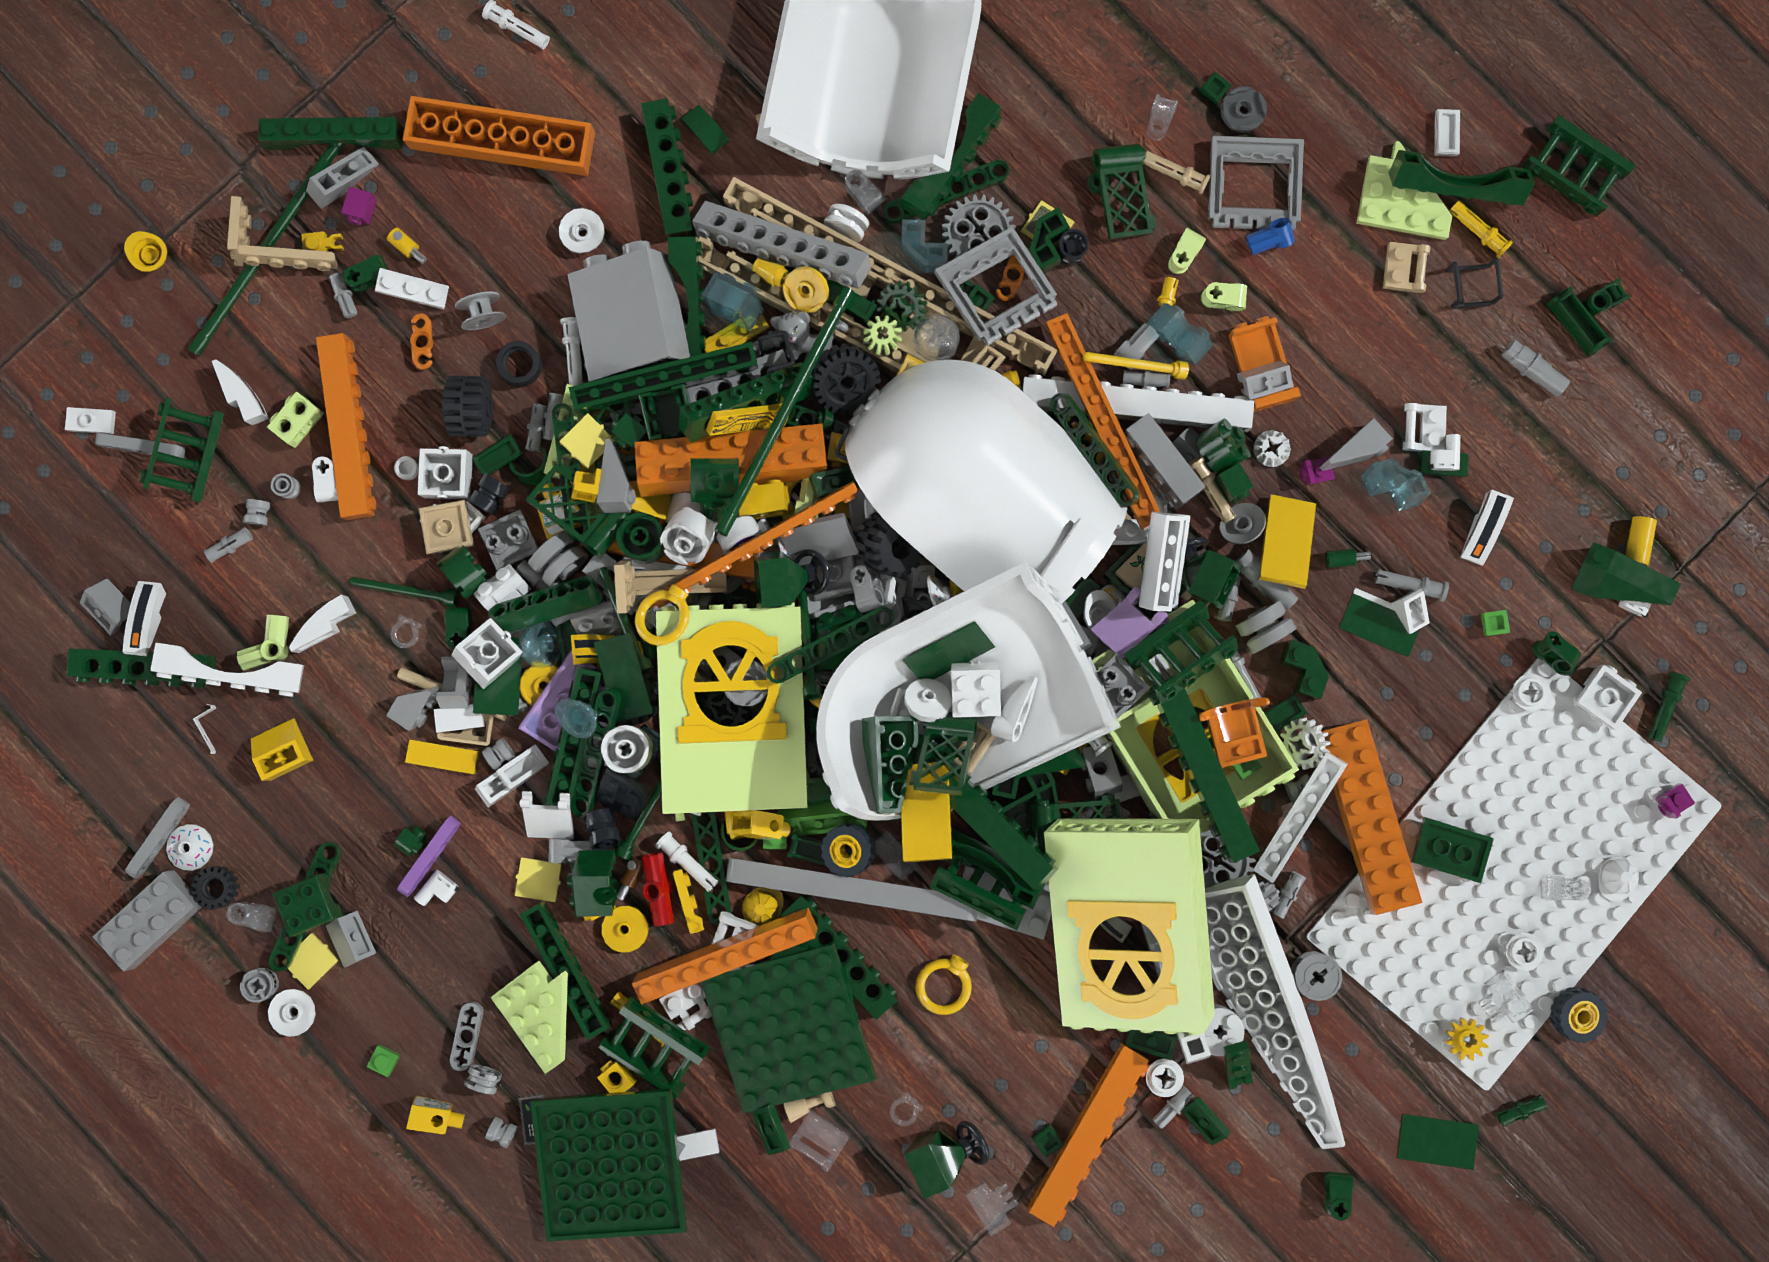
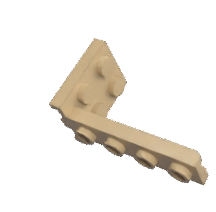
M231 196L227 249L231 250L230 256L234 259L235 266L244 267V263L251 266L269 264L277 268L283 267V265L293 266L297 269L313 267L321 271L337 269V261L333 252L250 246L247 229H251L252 221L251 215H248V207L244 205L241 197Z
M631 559L619 561L614 565L617 613H627L636 604V595H650L653 592L660 591L697 569L635 571ZM717 571L711 574V580L702 585H699L697 582L690 586L691 591L688 593L727 592L726 572L720 574Z

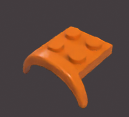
M1255 698L1234 702L1206 710L1199 714L1200 722L1207 720L1216 757L1222 768L1267 757L1255 707L1268 705V698Z

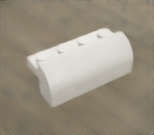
M1163 512L1151 513L1139 607L1152 611H1172V609H1177L1190 523L1189 515Z

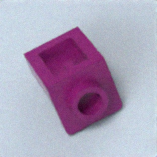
M1330 457L1312 461L1306 460L1301 463L1299 474L1301 480L1305 481L1306 486L1335 479L1333 469L1322 471L1319 468Z
M1682 783L1676 784L1655 798L1659 803V811L1668 818L1677 819L1681 817V812L1695 804Z

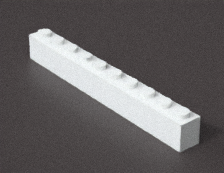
M1036 374L1024 377L1022 392L1043 411L1053 412L1050 408L1051 398L1055 394L1064 393L1070 395L1083 414L1088 416L1072 382L1065 381V378L1052 377L1051 380L1042 379L1041 375ZM1100 382L1117 419L1138 421L1149 413L1156 423L1210 428L1225 418L1235 429L1240 428L1243 432H1248L1252 428L1254 401L1248 400L1246 396H1234L1233 399L1225 398L1224 394L1219 393L1204 396L1199 391H1189L1188 394L1179 393L1177 389L1156 391L1157 388L1151 386L1136 389L1131 384H1120V387L1111 386L1109 382ZM1061 397L1057 402V407L1061 411L1064 410L1067 404L1066 400Z

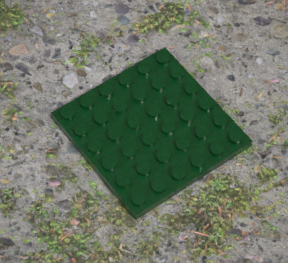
M834 942L739 967L701 982L743 1113L755 1111L769 1104L775 1106L873 1082L877 1079Z
M672 1088L538 1098L530 1101L546 1242L685 1233L687 1231Z

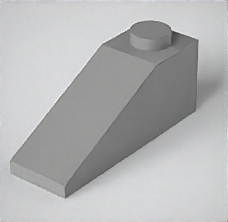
M363 146L310 177L306 192L322 209L344 195L349 187L356 185L373 171L379 163Z
M1373 418L1319 468L1324 471L1366 461L1375 454L1377 457H1380L1388 450L1389 447L1386 444L1393 438Z
M606 439L597 504L604 513H631L632 504L636 500L635 491L632 488L618 450L611 439Z

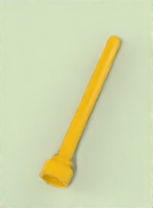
M1086 352L1083 355V359L1088 362L1169 373L1174 379L1185 380L1189 372L1188 362L1177 360L1167 364Z

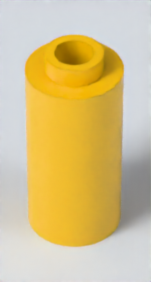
M1635 516L1632 517L1625 556L1647 567L1650 562L1657 524L1656 519Z

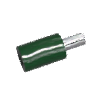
M1355 549L1326 551L1325 564L1327 568L1356 566L1357 561L1370 560L1371 556L1369 555L1371 554L1370 552L1356 553Z

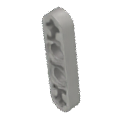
M97 433L95 445L100 447L150 455L155 441ZM160 442L158 452L181 458L185 456L186 447Z
M178 797L169 805L126 867L125 873L134 879H138L144 874L190 807L188 802Z

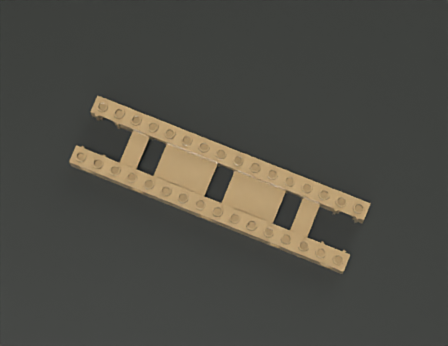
M733 177L723 195L724 203L729 209L868 253L871 269L859 289L849 287L858 295L866 298L873 284L884 289L891 282L895 285L898 280H901L903 286L909 281L910 288L912 289L917 285L918 290L916 292L918 294H925L921 298L922 301H927L928 303L924 308L927 310V314L923 317L924 320L914 330L909 328L904 332L902 329V333L898 335L902 337V342L896 343L898 346L896 351L889 348L890 355H886L885 350H881L880 356L876 355L877 348L870 352L868 350L870 344H864L863 339L867 337L863 334V329H866V327L856 323L854 318L843 312L839 320L848 325V330L842 332L835 328L833 340L846 344L848 347H850V344L855 345L857 348L861 347L872 357L874 362L897 374L907 354L924 363L935 361L953 327L973 337L961 359L962 361L972 362L986 345L983 340L978 342L945 289ZM699 237L698 241H702L703 254L699 256V265H703V270L785 314L802 312L792 308L786 301L783 286L773 287L753 272L754 264L736 256L734 251L732 253L728 251L727 255H724L714 248L710 238ZM769 259L765 260L768 262L779 264L778 262ZM826 302L816 312L808 313L810 316V327L820 332L833 305ZM974 305L983 323L995 317ZM913 311L910 318L914 317L916 311ZM1019 329L1005 336L999 330L1002 338L991 343L990 346L1010 357L1009 360L1013 361L1014 359L1034 370L1035 374L1040 373L1045 376L1056 356L1057 349ZM879 332V339L882 340V337L886 339L887 333L883 332L882 334V332ZM987 352L978 364L982 365L991 353Z

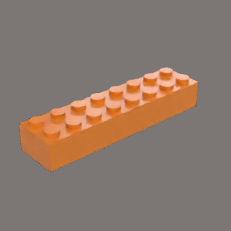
M411 96L403 141L412 150L588 176L595 131L592 124L587 122Z
M823 425L783 427L754 483L764 485L770 480H780L783 483L802 481L811 474L827 471ZM768 429L711 435L694 442H690L687 437L635 442L637 485L641 497L690 492V458H739L740 484Z
M1367 719L1321 731L1322 733L1328 732L1325 741L1331 743L1325 748L1348 764L1334 785L1333 790L1370 914L1379 915L1423 903Z

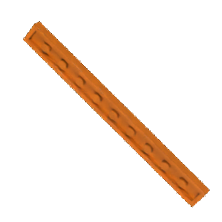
M1068 313L1046 322V327L1093 428L1139 491V501L1130 507L1141 531L1150 527L1151 513L1160 512V509L1091 362L1083 359V355L1086 352ZM1113 470L1117 479L1119 480L1118 472ZM1126 489L1124 494L1127 501L1130 502L1133 494L1130 489Z
M854 481L848 483L672 584L686 593L690 592V586L697 582L699 585L712 579L710 575L717 571L720 574L732 568L731 563L738 559L740 562L747 560L753 556L752 551L759 547L761 551L774 544L772 540L778 536H781L783 539L794 533V527L800 524L802 527H805L815 521L814 516L821 512L823 515L830 513L836 509L834 505L843 500L845 504L857 497L855 493L859 491ZM672 584L663 588L662 590H669ZM659 600L652 604L650 608L657 606L660 609L671 601Z

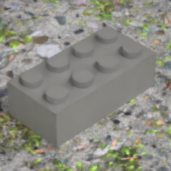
M1149 413L1126 429L1124 435L1142 471L1146 470L1150 476V483L1155 489L1162 491L1165 495L1163 499L1170 508L1179 509L1205 488V485Z
M965 866L962 878L969 881L975 867ZM985 871L977 886L991 891L996 879ZM1003 888L999 896L1012 902L1013 900ZM1043 889L1034 909L1021 905L1022 908L1026 909V912L1018 930L978 912L977 919L1044 940L1052 913L1050 892Z
M175 870L165 871L101 928L93 938L123 972L138 967L202 907L199 906L200 902H195L196 895L191 893L193 890Z

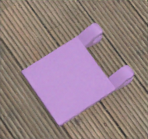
M1134 587L1120 604L1091 628V632L1115 654L1118 653L1123 660L1125 659L1124 653L1169 622L1165 611H1158L1152 620L1149 621L1134 607V605L1139 603L1141 589L1138 587Z

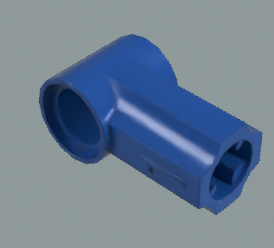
M1288 218L1276 219L1270 223V227L1246 235L1247 244L1252 255L1274 247L1286 248L1295 242L1290 219Z

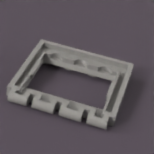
M1212 136L1208 220H1213L1212 227L1229 228L1231 220L1233 221V229H1252L1253 221H1256V230H1262L1270 227V223L1276 219L1288 218L1290 219L1292 231H1295L1296 223L1301 221L1304 139ZM1223 161L1290 164L1288 174V209L1221 207L1225 171L1223 170Z
M1013 227L935 269L934 272L978 342L983 340L987 346L1002 338L999 330L1005 336L1021 327L1018 319L1025 325L1040 316L1039 310L1044 314L1057 306V302L1054 299L1057 295ZM1014 254L1038 292L983 323L967 294L963 293L959 285Z

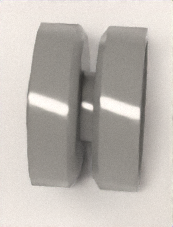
M565 530L547 540L532 555L528 562L536 573L544 572L542 580L549 587L561 584L569 579L586 562L589 556L580 545L573 547L575 540L571 539Z
M1281 600L1268 607L1260 608L1247 616L1246 620L1235 626L1241 636H1248L1256 631L1257 635L1250 638L1246 643L1252 654L1268 647L1297 629L1291 618H1285L1278 623L1275 621L1286 612Z

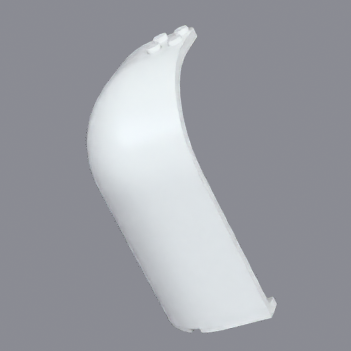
M785 0L756 139L809 164L818 166L820 162L830 165L832 171L854 176L883 179L884 175H894V179H912L949 172L979 25L981 0Z
M936 360L916 365L894 377L880 391L876 389L869 396L868 403L865 406L861 404L853 413L854 417L849 422L851 426L845 439V452L850 469L859 487L882 518L963 591L977 586L1025 561L1041 575L1080 517L1101 532L1062 590L1058 592L1051 587L1053 591L1050 593L1053 599L1058 598L1062 604L1075 591L1072 588L1073 585L1081 577L1086 579L1115 540L1116 535L1113 532L1116 527L1119 529L1124 522L1127 506H1122L1115 500L1070 435L1015 384L998 372L985 366L962 360ZM1110 473V481L1113 484L1117 483L1118 479ZM1123 492V499L1124 501L1128 502Z
M1026 561L875 635L853 650L839 665L824 691L818 711L816 727L818 753L824 769L822 775L825 783L830 787L832 792L830 799L836 809L839 808L845 813L865 820L901 818V813L877 814L863 747L862 719L873 716H889L897 689L902 688L906 690L911 683L918 680L903 662V659L973 622L979 625L995 646V648L972 660H979L980 663L999 662L1001 712L1012 694L1030 677L1038 679L1019 739L1016 742H1012L996 736L970 774L972 776L970 781L975 786L979 784L986 790L1121 727L1091 657H1087L1085 651L1080 647L1083 641L1060 600L1051 597L1050 593L1053 591L1048 583ZM951 671L934 680L944 684L952 697ZM951 703V708L949 712L953 713V707ZM996 716L977 717V721L991 730ZM917 719L918 734L925 736L926 729L923 728V721ZM982 730L979 731L973 742L976 741ZM957 741L953 745L958 749L963 741Z

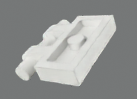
M701 982L659 999L671 1020L680 1015L682 1022L678 1023L677 1026L683 1030H691L702 1019L712 1017L709 1005L705 1000L706 996ZM698 1004L701 1010L690 1016L687 1010Z

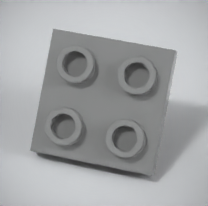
M518 510L478 528L497 571L508 564L514 565L531 557L539 549L522 510Z
M607 596V602H605L603 597L600 604L569 614L570 621L578 635H624L612 603Z
M1118 653L1098 671L1117 719L1150 689L1149 685Z

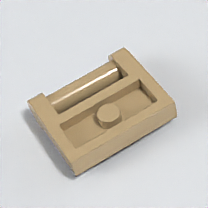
M1389 242L1387 245L1383 289L1424 293L1426 291V284L1424 283L1427 255L1430 254V246ZM1412 254L1418 255L1415 283L1409 282Z

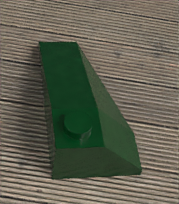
M1593 542L1573 582L1571 590L1594 599L1604 598L1615 599L1616 601L1626 600L1671 606L1681 583L1613 549Z
M873 716L863 718V747L877 814L901 813L907 789L906 779L909 769L912 768L913 761L911 759L914 748H917L918 721L913 716Z

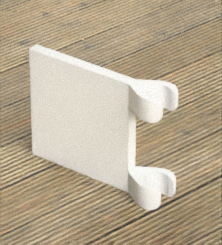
M522 791L520 807L523 810L527 837L574 840L570 794L560 793L558 806L532 805V792Z

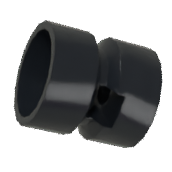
M1070 229L1064 232L1056 247L1061 263L1066 266L1079 264L1088 250L1089 240L1086 234L1078 229Z
M484 473L478 483L479 490H474L468 501L495 516L501 506L499 500L505 499L511 488Z
M598 809L584 817L586 830L591 833L588 838L592 850H609L621 843L619 830L615 827L617 822L612 809Z

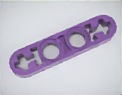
M452 816L447 818L397 888L400 893L406 897L412 894L456 833L461 822Z

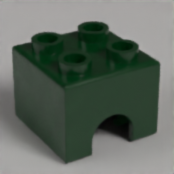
M685 384L672 386L671 389L661 392H647L638 395L649 441L685 436L679 428L680 407L691 403L689 390Z
M580 850L577 853L576 860L571 861V873H568L567 884L568 887H572L573 893H570V907H574L575 916L613 915L618 893V879H610L613 863H616L614 850Z
M327 873L312 876L272 893L289 938L344 916L340 905L335 904L330 895L329 886L332 884Z

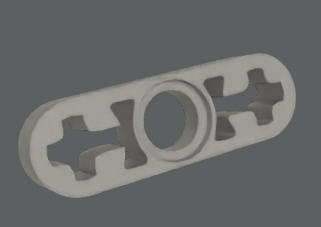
M468 1002L460 1010L450 1056V1064L457 1071L466 1070L472 1065L483 1018V1007L478 1002ZM471 1007H474V1012H477V1015L471 1019V1024H475V1027L463 1025V1022H469L470 1014L466 1013V1010L471 1009ZM465 1029L470 1030L473 1034V1039L469 1043L461 1039V1032ZM470 1047V1050L467 1049L464 1052V1058L467 1059V1062L460 1065V1061L456 1060V1057L462 1054L463 1048Z

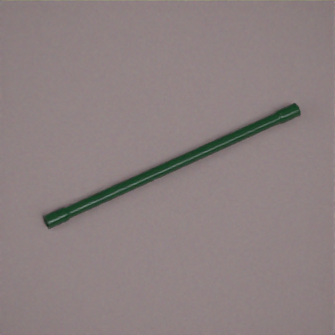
M330 143L260 244L261 247L275 246L308 198L309 194L306 192L310 177L329 167L345 144ZM247 264L210 319L203 329L198 332L187 349L198 356L203 353L211 341V337L261 264L258 266Z
M842 286L824 325L733 498L714 529L720 535L728 536L742 504L839 319L847 309L855 293L851 288Z

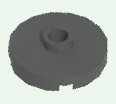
M1248 86L1237 87L1231 90L1221 105V117L1225 125L1239 133H1247L1257 129L1264 121L1267 113V103L1263 95ZM1244 108L1247 113L1242 114L1239 109Z

